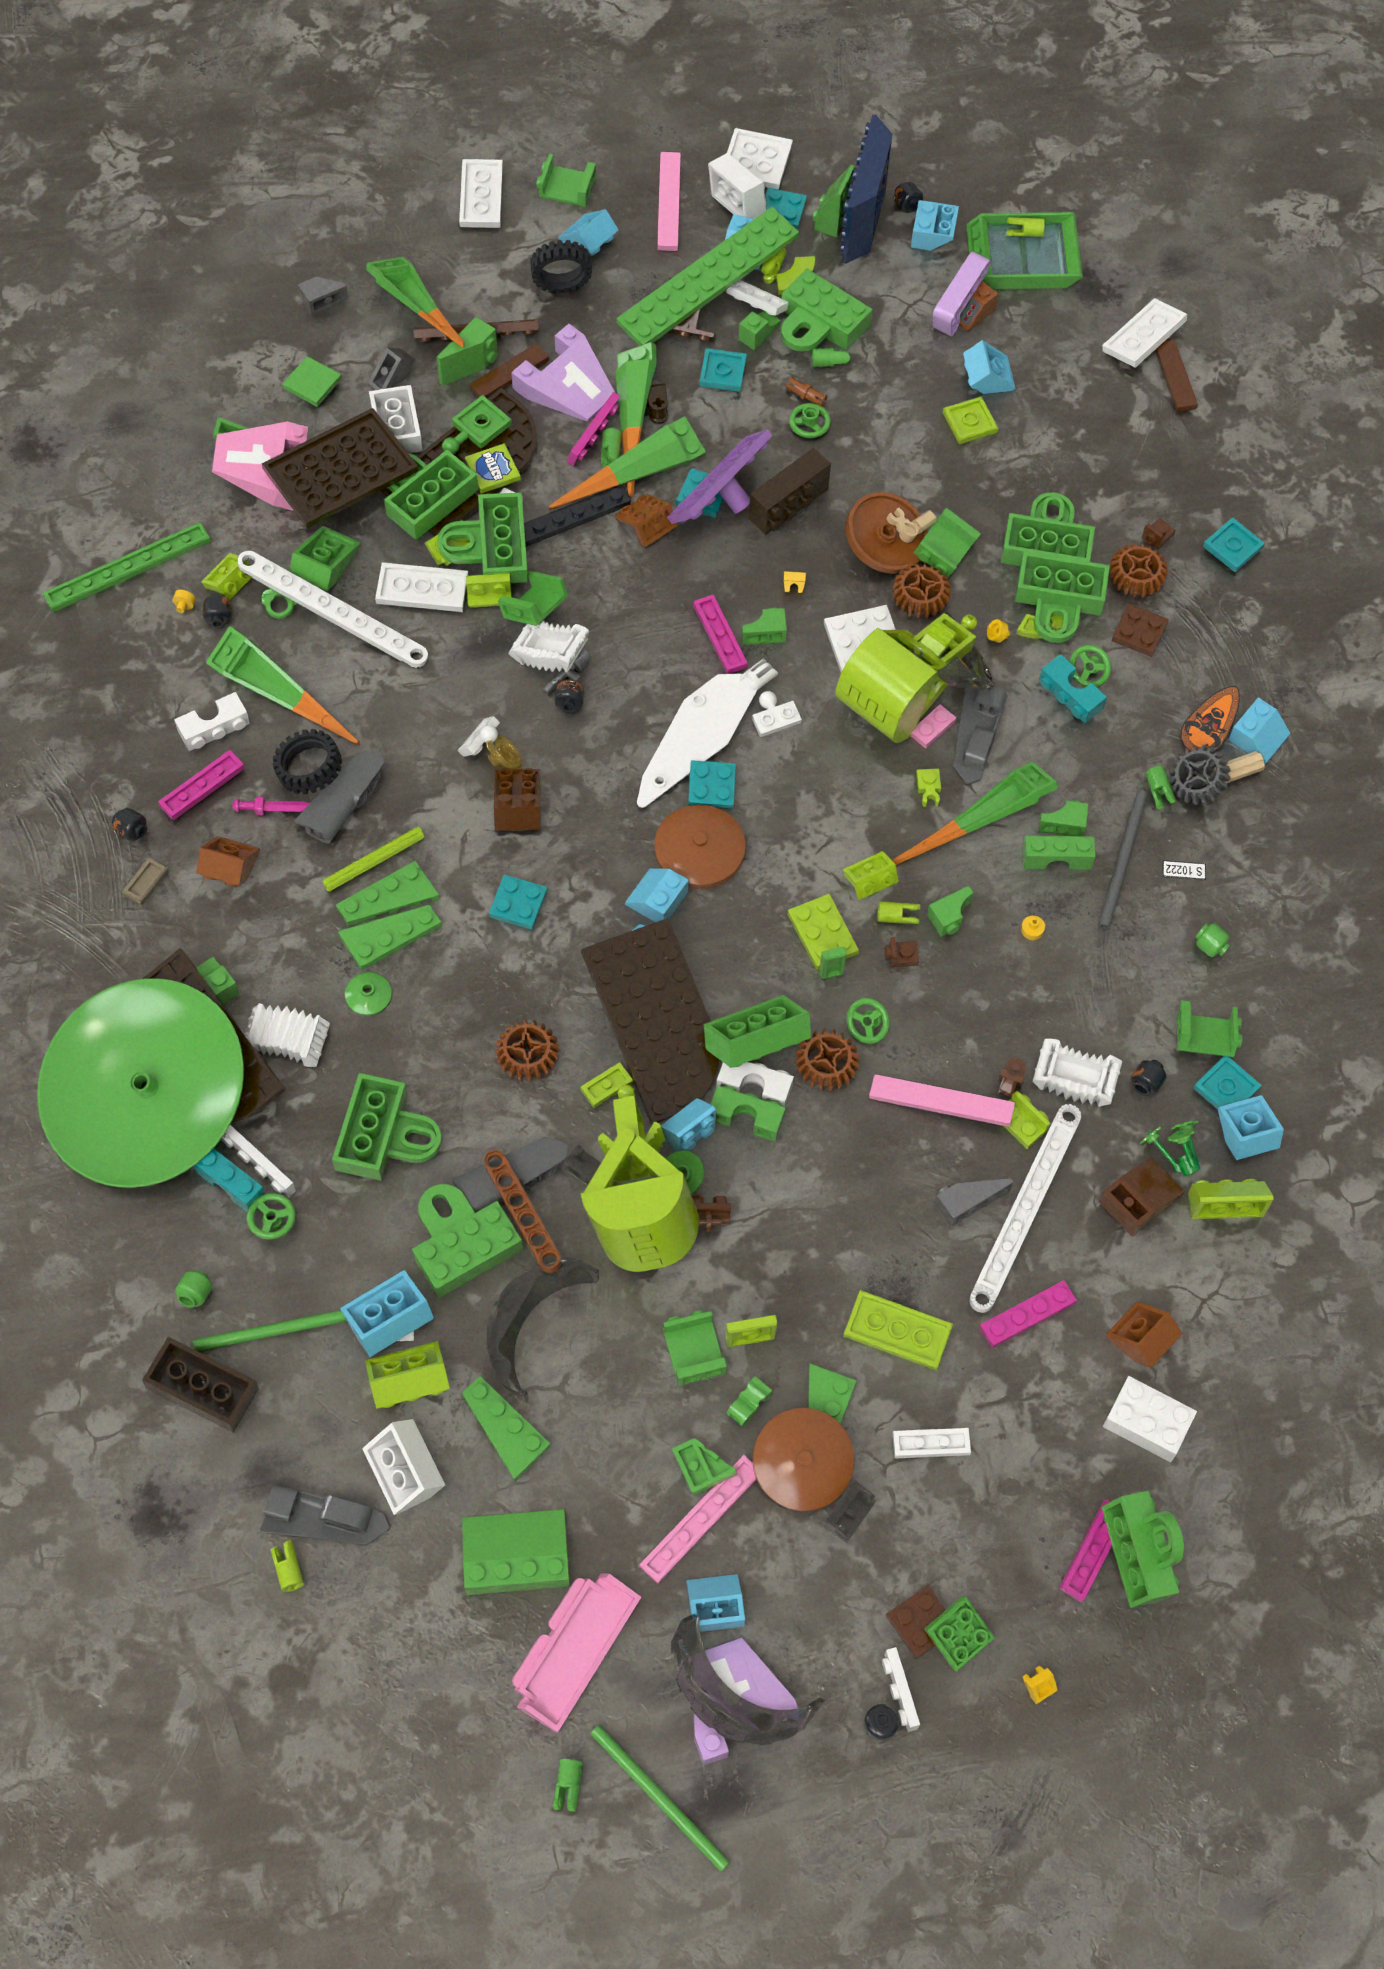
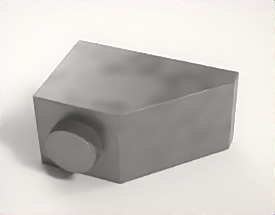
M314 277L298 284L300 298L311 315L348 300L347 288L345 283Z
M386 347L368 384L376 390L394 388L407 377L415 359L401 348Z

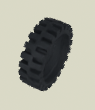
M557 240L556 244L554 241H551L549 246L543 244L542 249L538 247L536 253L533 252L530 259L533 282L536 283L538 288L541 287V290L546 291L548 289L550 293H553L554 290H556V293H561V290L568 293L569 289L575 291L577 286L582 288L584 283L587 284L592 276L590 253L587 248H584V245H578V242L575 241L572 244L570 240H566L565 243H562V240ZM559 260H570L580 264L576 269L567 273L555 274L543 270L549 263Z
M307 729L302 730L301 735L299 732H295L294 738L288 736L286 738L287 743L282 741L279 744L281 749L276 748V755L273 756V768L281 784L288 791H294L295 794L302 792L303 795L308 794L309 790L312 793H316V788L318 787L321 790L325 789L324 784L330 785L333 782L331 777L336 779L338 776L337 771H341L342 756L334 740L329 734H325L321 730L317 732L316 729H311L310 733ZM311 748H321L327 751L328 755L325 762L312 773L298 776L287 772L290 761L302 751Z

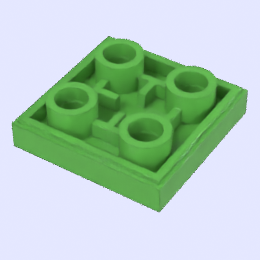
M306 356L282 385L286 391L318 407L342 378L340 373Z
M961 1596L924 1628L954 1671H958L995 1638L965 1596Z

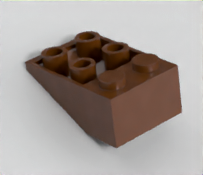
M540 769L495 770V831L540 830Z
M1151 1157L1120 1177L1103 1191L1099 1203L1133 1237L1181 1197L1185 1191Z

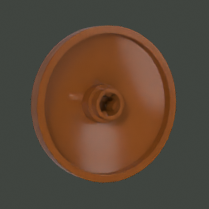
M874 492L860 498L847 515L845 530L851 549L863 563L883 573L896 574L901 570L906 571L908 565L913 568L920 561L913 552L928 533L927 529L917 534L912 542L906 543L899 537V532L896 530L897 527L889 524L886 518L890 513L897 518L894 514L897 508L902 509L905 519H908L910 522L921 516V514L910 502L898 495L888 492Z
M708 805L686 806L671 813L659 826L655 836V857L660 869H671L688 879V888H713L730 880L740 869L745 856V837L738 822L727 812Z
M795 1408L778 1414L762 1428L754 1444L752 1464L760 1488L772 1501L787 1509L812 1511L829 1505L844 1492L850 1482L854 1469V1451L848 1434L833 1417L816 1409Z

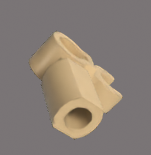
M897 508L894 512L897 518L892 513L886 518L889 524L897 527L896 530L899 532V537L906 543L912 542L917 534L922 533L937 521L932 511L928 510L910 522L908 519H905L904 512L900 508Z

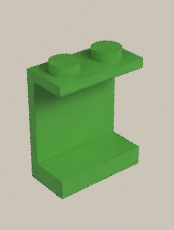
M549 153L547 161H544L542 164V175L538 176L536 188L539 189V197L586 207L596 179V163L588 162L585 172L554 166L553 154Z
M946 508L913 553L931 567L934 565L935 571L941 569L942 575H947L948 578L981 533Z
M529 571L527 575L532 588L520 599L502 596L498 603L505 619L537 626L568 597L563 578Z
M1181 1000L1177 1014V1050L1234 1057L1236 1049L1241 1048L1242 1034L1238 1033L1242 1022L1241 1017H1238V1008H1232L1229 1020L1191 1015V1001Z
M704 1310L693 1312L691 1316L684 1318L675 1316L663 1323V1332L678 1386L726 1374L727 1365L725 1358H722L712 1323V1311L705 1312Z

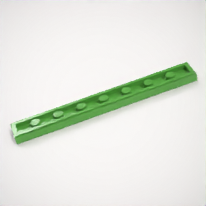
M199 522L43 592V596L54 613L211 542L210 536L202 523Z

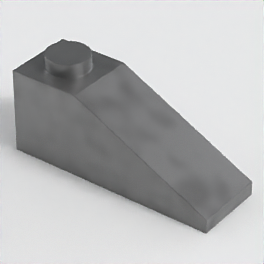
M1011 1178L956 1183L951 1187L947 1185L937 1192L935 1205L952 1227L1011 1191L1013 1181Z

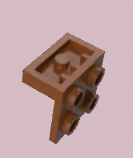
M649 494L641 495L637 501L623 507L620 512L615 514L616 520L634 527L639 543L643 547L650 545L678 526V522L671 524L667 518L673 511L671 504Z

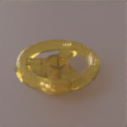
M498 734L495 740V747L492 740L486 741L490 752L488 759L494 766L499 768L504 766L512 770L521 767V755L514 744L507 738Z

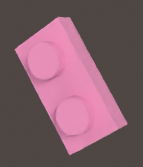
M940 704L917 724L911 737L926 749L956 722V717Z

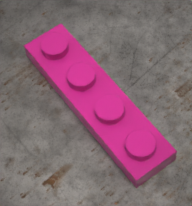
M612 392L571 450L566 462L574 466L578 460L582 461L588 452L587 446H593L599 436L597 432L599 430L603 431L609 422L607 420L609 415L614 416L619 408L617 404L620 398L619 395Z
M714 594L693 601V607L726 673L731 674L747 668L748 662Z
M229 750L159 800L158 804L174 821L245 769L244 764Z
M1063 1280L980 1324L979 1328L991 1348H994L1073 1306L1077 1300Z
M1108 1499L1102 1502L1059 1586L1060 1590L1079 1602L1085 1600L1112 1546L1104 1520L1103 1509H1101L1102 1506L1111 1502Z

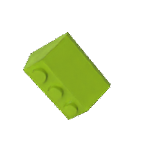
M1246 1179L1242 1182L1222 1180L1218 1183H1209V1181L1201 1180L1192 1183L1188 1191L1191 1219L1264 1217L1274 1200L1273 1194L1265 1181H1257L1256 1179Z
M438 1341L365 1360L376 1409L381 1407L390 1408L396 1403L415 1401L422 1396L438 1395L450 1389Z

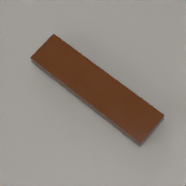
M1175 339L1165 340L1155 349V353L1176 412L1197 409L1198 403Z
M536 343L472 382L470 389L478 398L483 395L488 399L500 388L504 389L512 384L511 372L525 360L538 368L549 361V356Z

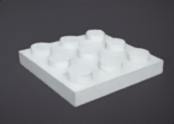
M735 128L727 153L738 159L744 167L749 168L755 176L761 178L765 187L779 190L793 146V140Z
M887 605L824 619V626L840 672H842L845 664L857 647L877 627L881 630H896Z

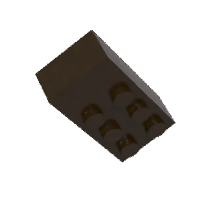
M812 448L750 493L749 520L765 535L777 530L784 521L792 519L803 507H808L814 499L828 490L831 463L815 448Z
M167 1337L142 1379L146 1389L233 1433L259 1390L255 1380L170 1337Z

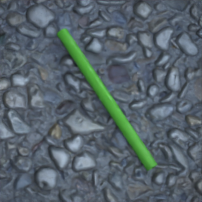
M341 1310L194 1339L193 1345L194 1350L203 1351L346 1322L347 1320Z
M598 1725L590 1733L720 1872L730 1864V1861L601 1725Z

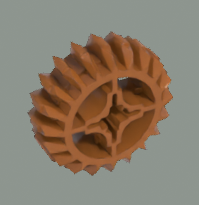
M1133 543L1131 547L1125 545L1123 549H1119L1114 554L1110 563L1109 576L1110 579H1113V585H1118V591H1125V596L1131 593L1133 598L1140 595L1143 599L1146 594L1151 597L1154 592L1158 593L1160 588L1163 587L1168 575V566L1164 562V556H1159V550L1152 551V545L1146 548L1143 543L1140 547Z
M916 563L914 568L908 565L906 571L901 570L894 580L892 591L893 600H896V607H901L902 613L909 611V617L913 614H916L918 619L921 615H924L926 619L929 617V614L936 616L938 611L942 612L944 606L948 605L951 596V585L947 581V575H942L941 569L935 571L934 565L930 568L926 566V563L922 567H919Z
M524 1019L523 1025H519L515 1021L514 1028L507 1025L506 1033L501 1032L499 1035L501 1040L496 1041L497 1049L495 1050V1055L498 1057L497 1063L502 1065V1071H509L510 1078L517 1075L519 1081L523 1077H527L529 1082L532 1079L531 1076H535L539 1080L541 1078L540 1073L548 1075V1068L554 1069V1061H557L559 1058L557 1054L559 1045L556 1044L557 1037L552 1036L551 1028L545 1030L544 1023L537 1026L535 1019L531 1024H528L527 1020ZM530 1037L536 1038V1039H538V1040H540V1041H539V1042L533 1041ZM522 1038L520 1042L514 1043L516 1040ZM526 1044H528V1049H530V1052H528V1058L526 1057L525 1052ZM536 1058H541L537 1062L532 1063ZM515 1059L521 1060V1061H523L524 1064L518 1063V1062H516V1061H514V1060H515Z
M824 1028L820 1035L815 1030L813 1037L799 1044L800 1049L796 1051L797 1059L795 1065L799 1067L798 1074H804V1082L811 1080V1088L818 1084L820 1091L823 1090L824 1086H828V1090L832 1091L835 1085L840 1090L842 1083L848 1085L850 1078L855 1077V1070H858L859 1067L857 1062L859 1061V1055L856 1053V1045L851 1046V1038L844 1040V1033L837 1036L835 1035L836 1031L833 1029L831 1034H827ZM818 1049V1055L814 1057V1060L809 1061L808 1056L810 1053ZM845 1059L846 1065L837 1072V1064Z

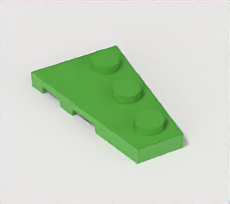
M810 1363L808 1408L830 1415L841 1425L856 1380Z

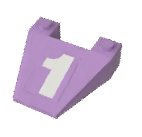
M568 324L555 335V352L560 356L542 371L525 360L511 372L512 388L527 400L588 422L600 411L612 392L615 393L585 335Z
M743 1638L693 1655L694 1741L703 1766L728 1757L729 1750L721 1729L768 1712L777 1739L803 1730L804 1723L794 1697Z

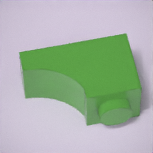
M752 311L739 323L738 340L755 350L780 326L781 320L773 315H769L767 311H763L758 315Z
M763 609L762 616L757 621L748 625H742V645L786 642L785 609Z
M1078 800L1066 801L1062 809L1053 813H1042L1038 832L1064 836H1084L1087 824L1088 803H1082Z
M969 886L929 905L927 916L941 937L946 934L952 935L961 928L963 920L961 912L966 906L971 904L973 898V891Z
M214 957L196 967L223 1005L240 995L234 979Z

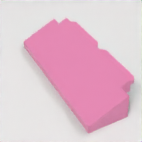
M600 1573L595 1583L588 1578L575 1579L548 1622L550 1629H552L549 1635H540L512 1679V1683L515 1686L514 1690L523 1695L517 1708L554 1732H559L635 1609L641 1596L609 1573Z

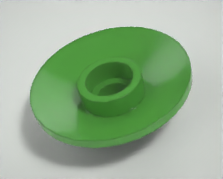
M372 972L355 976L350 980L345 989V1000L349 1008L355 1013L364 1016H371L382 1012L389 1005L392 997L389 982L383 976ZM367 988L372 989L369 993L364 992Z
M686 1150L676 1151L667 1156L665 1159L675 1168L683 1172V1174L687 1173L685 1180L690 1193L696 1192L704 1178V1166L700 1158Z

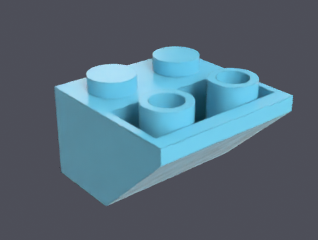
M919 200L911 248L931 251L952 241L959 206Z
M696 1098L661 1125L666 1139L665 1142L674 1152L680 1150L691 1151L696 1146L698 1140L702 1137L705 1139L714 1132L716 1108Z
M738 1574L686 1580L693 1633L744 1627L745 1614Z

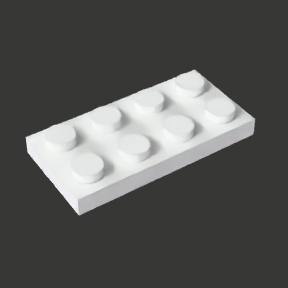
M462 159L460 227L500 228L503 160Z
M1154 298L1102 345L1103 352L1136 368L1187 321V314Z
M382 563L375 598L376 604L463 612L467 588L466 576H469L468 571Z

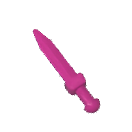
M256 797L254 801H240V799H236L232 807L236 812H240V810H254L255 814L264 815V811L303 812L310 803L265 801L264 797Z

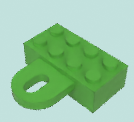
M806 269L782 293V299L789 302L788 310L784 311L789 316L782 324L781 338L784 344L792 350H812V348H816L827 338L847 351L871 326L872 308L809 269ZM805 327L809 329L802 338H795L793 336L800 328Z
M448 450L428 465L417 456L408 453L418 465L419 471L387 487L393 493L384 500L386 515L415 540L420 538L479 490L477 474Z
M522 492L479 494L480 520L452 522L444 526L439 532L437 539L438 550L445 560L454 564L483 563V575L510 573V583L527 582ZM451 539H467L470 542L467 546L451 547L447 544Z
M1054 492L1044 493L1034 500L1030 516L1009 513L1001 563L1020 566L1023 552L1090 562L1095 527L1073 523L1074 506L1066 496ZM1049 505H1056L1059 508L1057 518L1051 519L1046 515Z
M1023 552L1015 602L1036 605L1034 628L1041 638L1052 643L1068 641L1077 631L1080 613L1101 616L1105 603L1110 565ZM1054 615L1060 616L1063 620L1062 629L1058 631L1050 628V618Z
M359 1073L332 1158L335 1171L382 1181L388 1158L411 1163H422L433 1158L441 1147L440 1129L436 1122L427 1116L403 1111L408 1095L406 1083ZM410 1133H416L430 1137L431 1141L427 1145H419L408 1142L406 1137Z
M448 1184L435 1185L426 1190L421 1196L418 1205L419 1216L431 1238L414 1247L412 1253L415 1262L438 1299L523 1251L522 1239L498 1201L475 1213L464 1194L455 1186ZM444 1198L452 1209V1214L449 1217L443 1218L438 1214L433 1206L435 1199Z
M1149 1490L1121 1496L1102 1506L1104 1520L1108 1528V1534L1130 1608L1156 1603L1178 1594L1179 1583L1177 1576L1173 1573L1172 1566L1182 1560L1184 1541L1180 1526L1175 1517L1168 1511L1155 1513V1502L1151 1498ZM1165 1531L1168 1535V1545L1165 1542L1164 1538Z

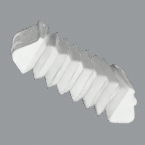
M544 621L537 626L526 624L516 642L513 643L509 655L521 665L526 663L529 666L531 664L533 668L537 666L539 670L544 667L545 671L550 668L552 672L557 667L559 672L562 668L565 672H568L587 642L589 630L578 624H575L572 628L570 625L566 628L562 625L560 628L559 624L554 627L553 624L549 625L548 622L545 623Z
M260 1003L253 1007L251 1016L248 1018L249 1022L245 1034L258 1052L261 1051L263 1056L266 1052H268L269 1056L273 1052L276 1056L282 1052L284 1059L289 1055L290 1060L295 1057L297 1063L302 1059L306 1067L317 1066L330 1025L328 1021L321 1018L320 1015H317L314 1019L311 1013L306 1016L304 1010L298 1014L296 1008L290 1012L288 1006L282 1012L279 1005L274 1011L271 1005L267 1009Z
M1044 1039L1038 1064L1035 1068L1033 1082L1040 1090L1048 1087L1049 1093L1055 1089L1057 1096L1063 1092L1065 1100L1072 1096L1074 1102L1080 1098L1083 1104L1088 1099L1091 1105L1096 1101L1098 1107L1112 1102L1117 1079L1120 1075L1122 1060L1112 1055L1103 1060L1102 1054L1097 1059L1095 1054L1089 1058L1088 1052L1082 1056L1080 1050L1075 1053L1074 1048L1068 1049V1045L1062 1048L1059 1040Z

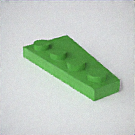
M414 861L336 904V908L347 925L351 926L377 918V915L389 912L391 914L398 912L400 908L410 905L411 907L421 905L420 902L430 899L431 901L438 900L439 894L417 862Z
M426 905L338 931V936L362 971L438 929L442 924L431 906Z
M481 1376L462 1392V1396L481 1424L514 1481L551 1447V1444Z

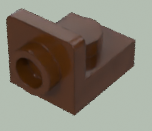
M1158 518L1152 525L1148 523L1144 527L1142 538L1148 545H1152L1159 550L1174 536L1176 530L1161 518Z
M890 937L889 945H885V957L890 959L891 967L918 966L917 941L896 942L895 937Z

